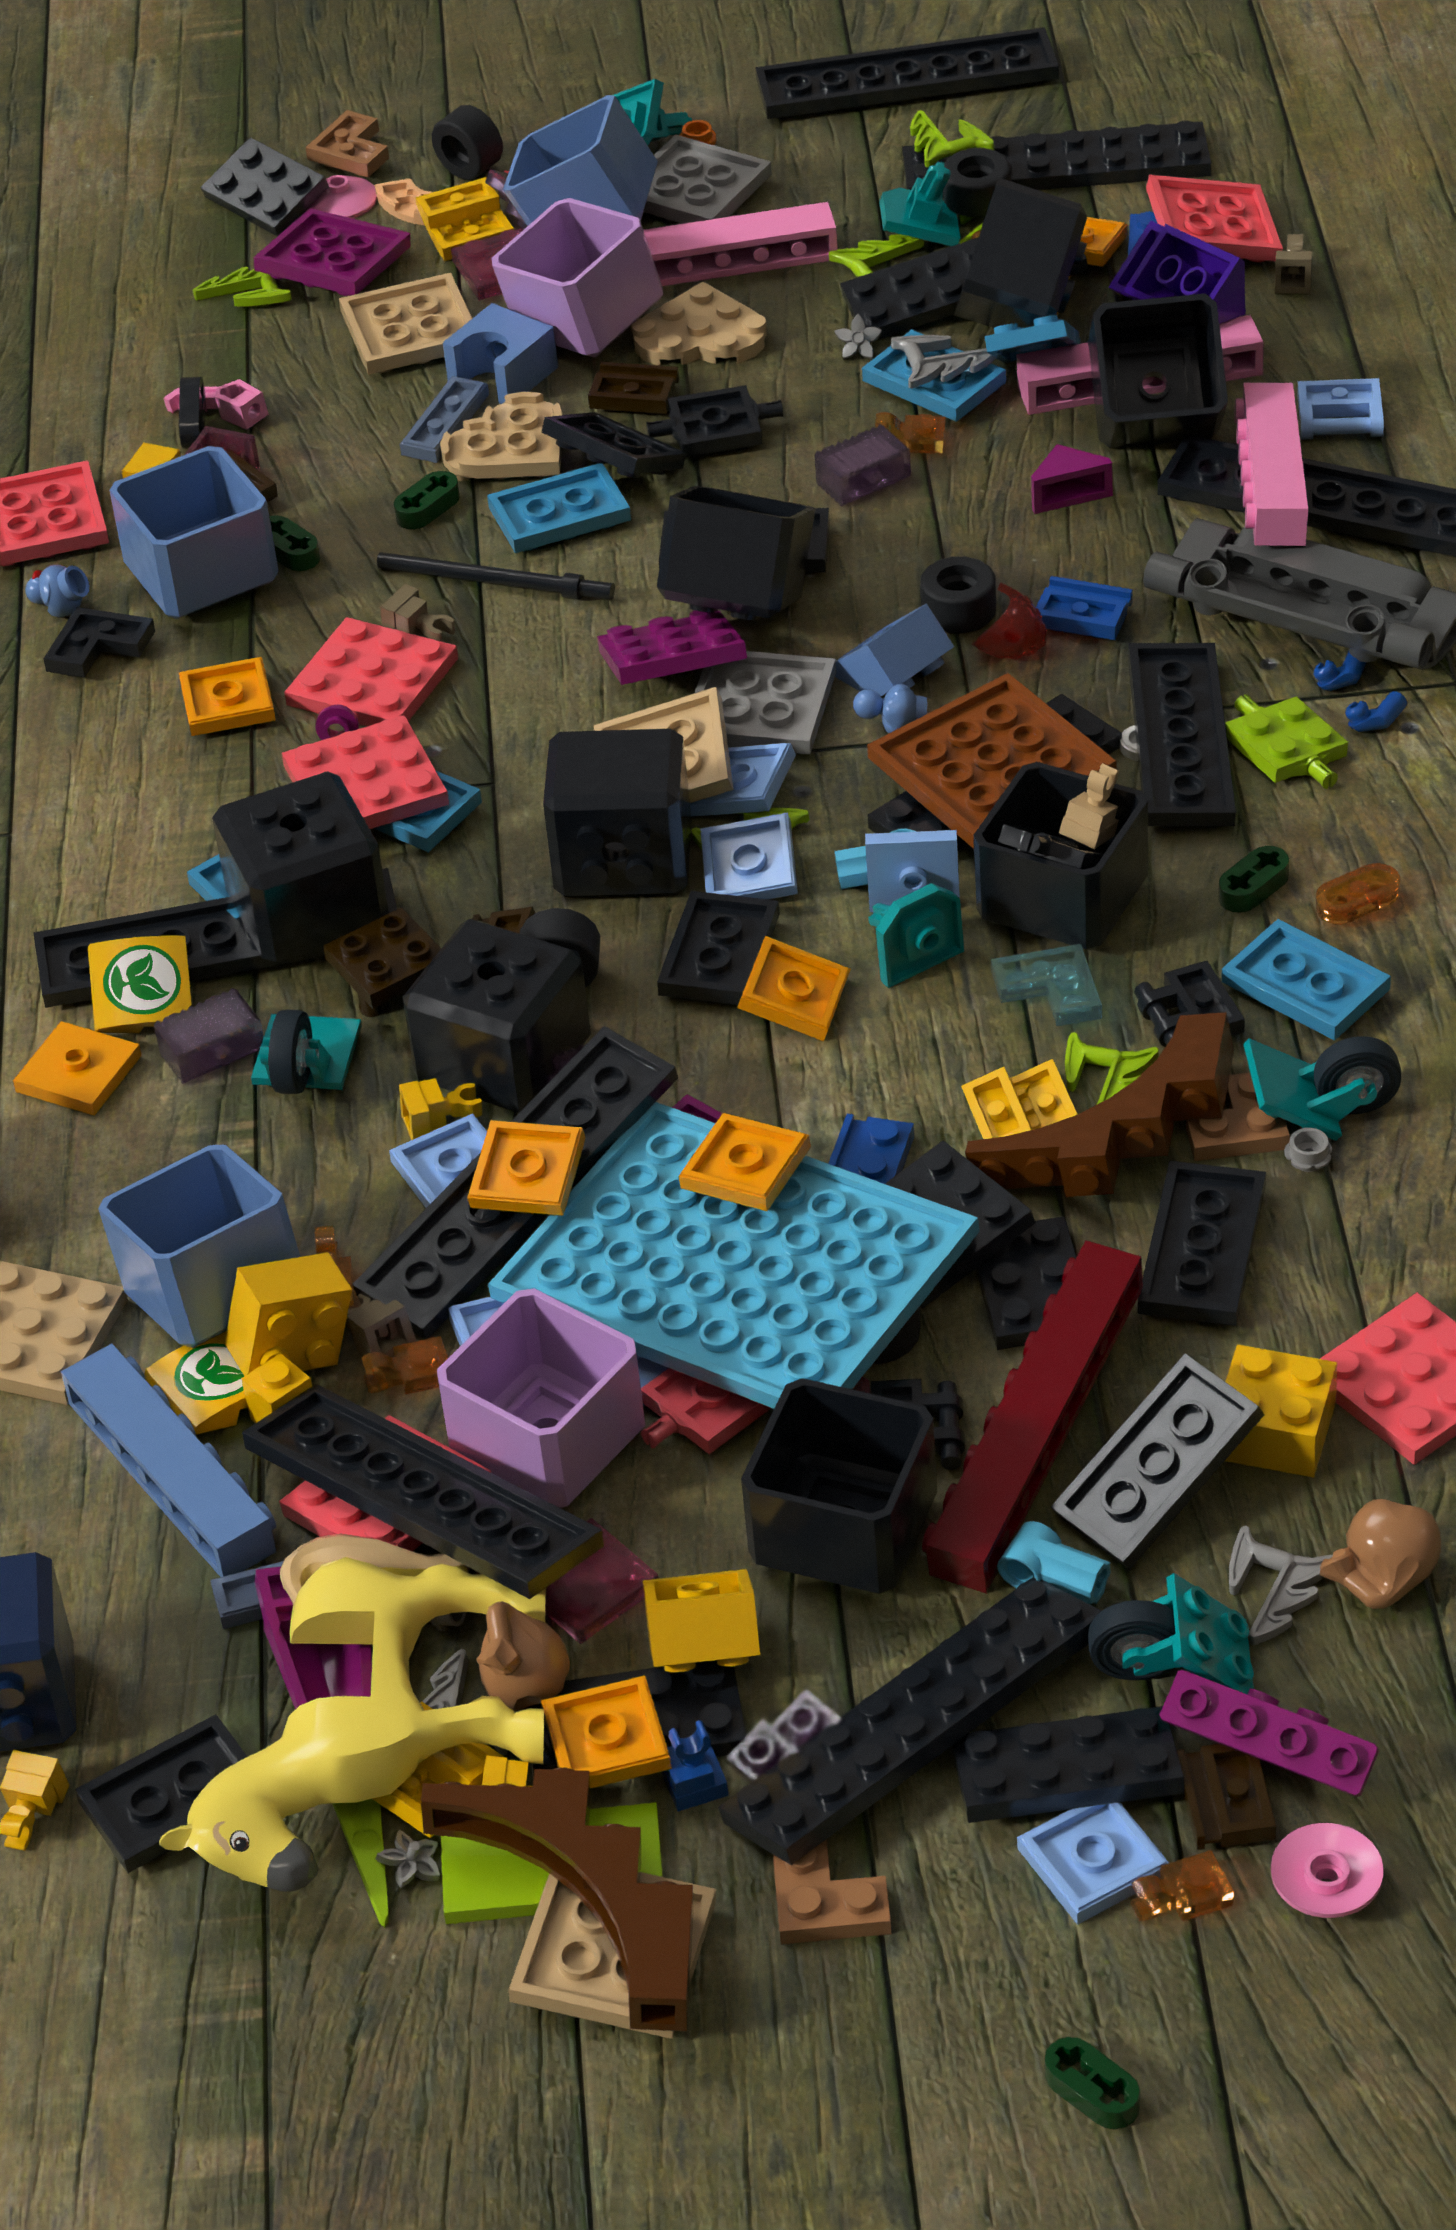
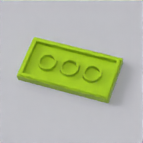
M657 1802L590 1809L589 1825L620 1824L625 1827H641V1872L663 1877ZM441 1836L443 1909L446 1924L535 1915L549 1876L548 1872L506 1850L465 1838Z

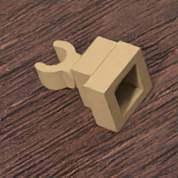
M1103 763L1100 766L1099 772L1091 770L1087 781V792L1084 791L1069 801L1066 815L1063 817L1060 827V834L1093 849H1096L1115 836L1119 822L1118 819H1115L1118 806L1106 800L1116 784L1119 770Z

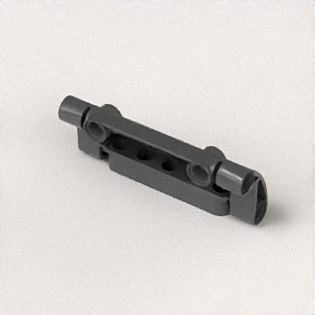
M1196 518L1191 523L1173 555L1154 552L1149 558L1144 571L1143 583L1145 588L1191 601L1196 611L1203 615L1211 616L1225 611L1349 648V653L1361 662H1372L1383 658L1424 670L1439 663L1456 644V592L1435 586L1431 587L1428 579L1414 570L1307 539L1306 546L1254 545L1253 529L1243 527L1239 534L1235 533V530L1231 527Z

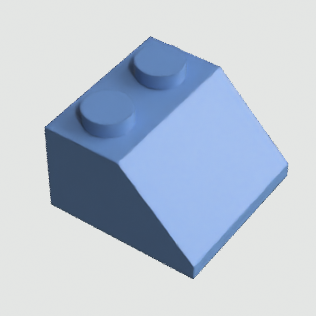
M926 603L886 625L836 660L835 677L859 691L871 689L882 696L897 684H904L911 688L915 685L911 677L919 671L924 677L942 666L945 662L941 656L952 649L954 645Z

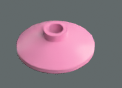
M335 175L326 178L330 187L306 212L312 208L352 219L360 217L370 211L376 204L375 186L368 180L356 176Z
M1316 1823L1298 1828L1281 1840L1272 1856L1271 1877L1278 1894L1294 1909L1315 1917L1338 1918L1362 1910L1374 1900L1383 1882V1862L1375 1845L1362 1833L1340 1824ZM1322 1879H1330V1880H1332V1881H1331V1882H1325V1881H1321V1880H1322Z

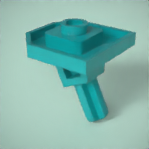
M657 79L613 95L617 98L647 146L650 142H655L675 134L680 135L683 125L693 121L686 112L665 114L664 109L660 108L664 82Z
M937 162L935 166H930L924 178L917 177L911 190L899 187L882 193L879 203L884 231L949 246L959 243L960 232L957 214L951 211L942 200L943 190L951 176L950 170L944 167L943 162Z
M930 883L893 901L891 905L877 903L872 907L873 914L868 919L870 925L876 927L881 982L888 988L964 952L960 898L948 889Z

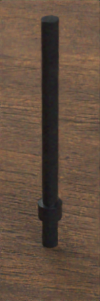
M380 552L377 557V567L380 569L561 593L563 598L580 600L582 596L612 600L615 595L614 583L585 580L584 575L565 573L564 576H556Z

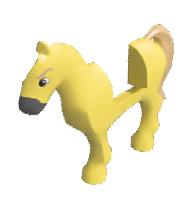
M340 1533L320 1536L300 1545L285 1558L280 1568V1579L283 1588L293 1603L290 1623V1644L373 1645L371 1697L335 1696L317 1698L300 1705L288 1716L283 1735L279 1740L267 1748L236 1762L215 1776L193 1801L187 1817L188 1825L169 1830L162 1835L159 1843L163 1848L173 1851H182L183 1848L190 1847L210 1864L238 1876L241 1880L281 1892L297 1891L308 1885L316 1877L319 1869L311 1847L292 1833L283 1821V1818L305 1811L320 1804L356 1803L389 1795L414 1773L420 1762L443 1749L460 1744L481 1743L498 1746L509 1750L521 1761L543 1765L544 1709L528 1708L515 1712L498 1696H481L468 1704L424 1710L410 1684L409 1658L423 1626L438 1616L457 1612H474L486 1615L489 1606L503 1601L524 1614L545 1623L546 1588L533 1598L528 1599L485 1575L470 1574L468 1566L445 1554L427 1555L416 1553L378 1539Z

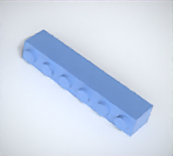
M111 1343L61 1371L69 1405L220 1577L242 1572L276 1552L272 1530L276 1529V1522L269 1508L263 1502L256 1504L251 1499L242 1478L236 1472L229 1474L224 1469L215 1448L208 1442L203 1445L198 1440L189 1419L183 1413L176 1415L172 1411L163 1390L158 1385L151 1387L146 1382L139 1364L133 1357L125 1358Z

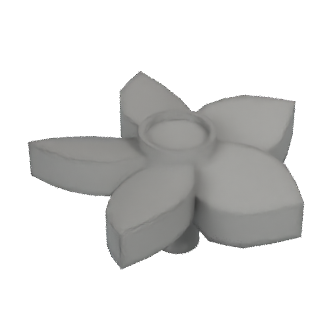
M857 314L851 323L852 330L846 328L834 330L839 340L846 342L842 353L843 360L853 357L857 351L864 358L873 359V349L870 343L875 342L880 337L881 329L875 327L865 328L863 319Z
M399 1829L394 1842L396 1849H386L376 1856L375 1860L380 1863L398 1866L395 1879L400 1888L411 1882L414 1876L424 1881H438L440 1873L437 1863L432 1859L438 1842L429 1839H422L418 1842L413 1841L410 1836Z

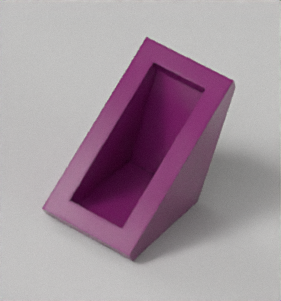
M1056 444L1031 476L1032 511L1034 514L1113 496L1112 461L1104 456Z

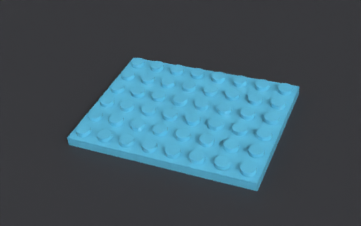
M655 1102L633 1126L615 1141L573 1188L569 1195L564 1216L549 1215L488 1284L491 1298L505 1303L516 1291L535 1288L633 1338L638 1356L774 1409L785 1385L801 1378L853 1389L980 1230L978 1217L808 1156L803 1158L768 1211L681 1189L679 1182L680 1173L715 1123Z

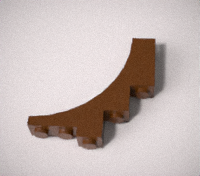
M1227 1012L1180 1015L1173 1036L1158 1059L1135 1081L1115 1095L1078 1115L1042 1128L1005 1137L968 1141L965 1151L966 1159L1004 1189L1064 1186L1066 1197L1114 1194L1121 1159L1168 1156L1175 1121L1222 1118L1234 1054Z
M564 1767L552 1770L534 1769L533 1787H520L507 1783L496 1786L463 1785L458 1782H444L441 1784L423 1783L421 1809L424 1834L465 1838L506 1850L550 1873L573 1891L598 1919L619 1957L628 1989L630 2029L687 2031L693 1933V1885L676 1884L670 1881L640 1883L642 1861L641 1827H625L620 1824L589 1825L591 1807L590 1771L572 1770Z

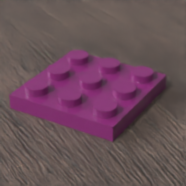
M310 208L254 256V271L269 274L276 279H289L301 282L307 287H321L336 291L342 296H351L361 292L411 247V237L409 232Z
M694 610L689 613L690 617L677 620L668 616L658 617L650 620L648 626L634 629L630 625L615 626L608 629L607 634L597 636L599 652L621 685L747 659L745 642L721 611L715 610L714 612Z

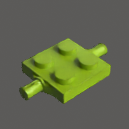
M1244 694V697L1241 695L1237 698L1234 704L1235 709L1244 716L1225 722L1227 740L1274 783L1293 776L1308 775L1312 776L1325 789H1328V785L1330 788L1335 785L1338 775L1326 765L1347 756L1348 741L1297 696L1266 708L1260 707L1247 694Z

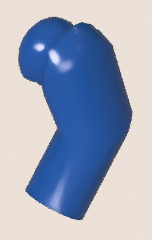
M1348 652L1342 666L1336 668L1333 661L1327 660L1325 666L1322 662L1315 667L1313 674L1318 680L1317 685L1321 689L1334 691L1356 684L1367 662L1359 661Z
M1392 691L1374 709L1369 710L1368 704L1364 701L1359 703L1353 702L1345 711L1346 717L1350 720L1348 725L1358 732L1386 729L1391 726L1406 708L1407 700L1401 693Z

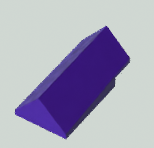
M1151 220L1108 287L1112 291L1132 300L1207 294L1217 302L1219 324L1246 315L1245 261L1167 224L1162 226Z

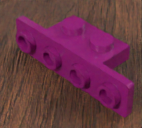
M1185 1670L1177 1672L1160 1713V1718L1164 1722L1355 1797L1362 1795L1379 1753V1748L1376 1744L1327 1726L1329 1719L1311 1710L1299 1707L1297 1713L1278 1707L1280 1702L1278 1699L1259 1690L1249 1688L1248 1693L1245 1694Z

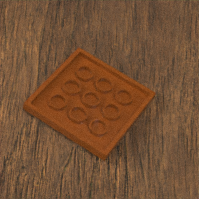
M1009 673L867 744L868 758L951 830H957V835L973 849L974 833L1023 765L1040 762L1089 776L1091 770L1099 772L1102 763L1117 769L1114 758Z

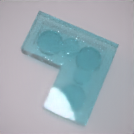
M1081 944L991 959V974L1001 1003L1047 996L1056 1026L1102 1019V1004Z

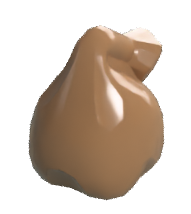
M1386 1499L1372 1500L1366 1503L1353 1517L1346 1534L1347 1547L1334 1551L1333 1557L1323 1560L1320 1566V1576L1344 1585L1367 1607L1385 1609L1428 1578L1436 1568L1441 1553L1440 1529L1433 1515L1422 1508L1399 1504Z
M499 1601L489 1606L486 1614L487 1632L483 1639L481 1653L476 1659L478 1664H480L481 1681L488 1696H498L513 1711L539 1704L541 1700L555 1697L562 1691L570 1668L568 1651L559 1634L548 1624L524 1614L506 1602Z

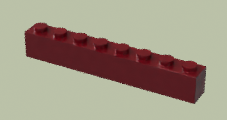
M1085 1240L1077 1257H1070L1067 1261L1062 1276V1286L1057 1295L1052 1293L1048 1297L1043 1311V1322L1038 1332L1033 1330L1028 1335L1023 1351L1024 1358L1019 1368H1012L1008 1373L1004 1385V1396L999 1406H992L988 1411L984 1423V1434L978 1445L972 1444L968 1449L964 1460L963 1474L958 1484L952 1483L949 1486L943 1501V1512L938 1522L930 1523L926 1529L922 1542V1551L927 1553L930 1576L987 1594L998 1572L997 1564L1024 1522L1143 1289L1141 1256Z

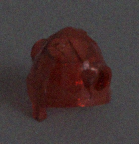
M1001 582L997 590L1009 596V606L1005 613L976 638L971 645L996 658L1019 659L1021 656L1033 655L1046 644L1047 629L1045 624H1043L1041 612L1033 605L1029 597Z

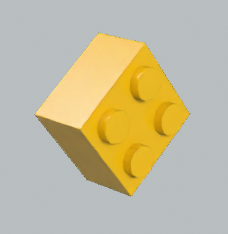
M329 1252L237 1267L224 1344L244 1376L279 1353H282L302 1371L338 1365L352 1288Z
M1237 1344L1225 1382L1257 1404L1264 1413V1416L1225 1461L1314 1478L1336 1404L1337 1362Z
M747 1569L643 1580L648 1637L654 1667L664 1666V1670L667 1672H684L696 1668V1662L717 1660V1664L720 1666H738L749 1662V1656L760 1655L754 1591Z

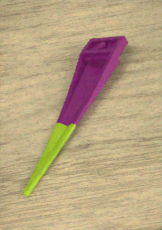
M281 1567L256 1569L255 1586L264 1620V1632L295 1710L300 1705L317 1698L335 1696L371 1697V1645L290 1644V1623L293 1603L283 1588L280 1579ZM373 1799L356 1803H332L378 1921L385 1928L389 1917L385 1864L375 1860L377 1854L384 1851L381 1805Z

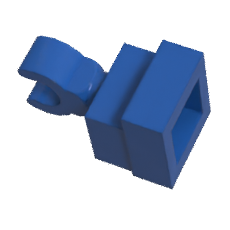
M702 1720L696 1721V1732L690 1737L680 1738L676 1728H672L669 1731L668 1737L672 1746L667 1747L672 1769L662 1771V1776L678 1812L729 1796L727 1780L711 1746V1739Z

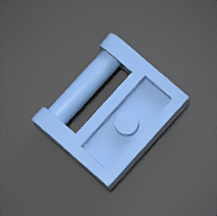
M1379 378L1297 381L1301 440L1313 439V435L1370 433V437H1383L1384 420ZM1331 417H1352V418H1331Z

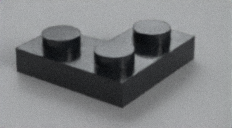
M76 607L43 658L46 672L85 678L100 652L140 657L156 632L153 618Z

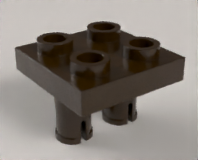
M402 907L323 946L325 959L358 993L359 1010L361 1014L370 1018L379 1016L377 1006H379V1010L382 1013H385L389 1008V1000L399 995L404 996L441 949Z

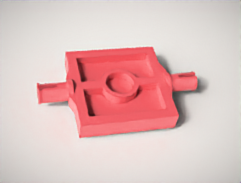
M668 1368L641 1388L643 1404L661 1417L649 1427L643 1429L641 1436L647 1445L650 1444L651 1448H655L671 1434L679 1433L686 1436L708 1454H711L771 1408Z

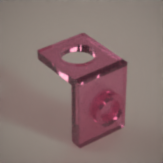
M206 426L185 453L186 455L207 446L222 447L225 451L231 449L257 470L260 467L254 435Z

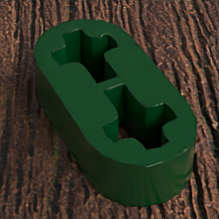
M448 471L432 472L401 493L394 500L397 524L405 529H419L428 525L454 506L460 498L456 475Z
M269 516L277 562L293 571H305L314 568L320 561L317 538L286 517Z
M1262 846L1250 852L1224 872L1219 878L1218 900L1220 905L1231 912H1247L1254 909L1280 889L1289 878V856L1287 852L1276 846Z
M1061 2038L1048 2047L1044 2059L1045 2078L1047 2084L1055 2093L1104 2128L1121 2129L1129 2126L1136 2120L1140 2110V2089L1138 2082L1131 2074L1080 2038ZM1063 2062L1068 2066H1072L1079 2062L1081 2063V2073L1072 2067L1063 2072L1060 2070V2063ZM1104 2094L1113 2099L1122 2094L1124 2095V2103L1113 2100L1107 2105L1104 2103Z

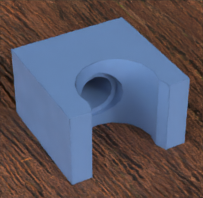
M493 303L443 342L448 381L452 376L471 379L479 374L495 372L499 404L505 403V395L529 392L558 368L554 327Z

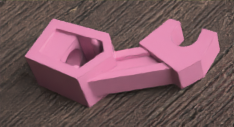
M240 379L219 387H205V412L207 409H219L221 419L247 430L269 415L263 393ZM180 387L164 397L167 411L171 413L179 409Z

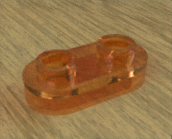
M1372 863L1322 884L1316 892V913L1326 922L1342 925L1394 903L1399 897L1400 875L1396 869L1389 865Z

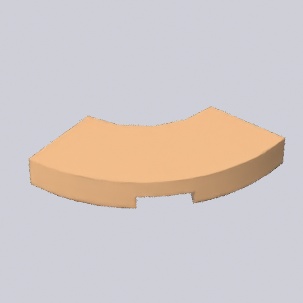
M410 178L374 185L377 200L385 211L403 221L424 225L415 197L432 192L424 191L417 187Z

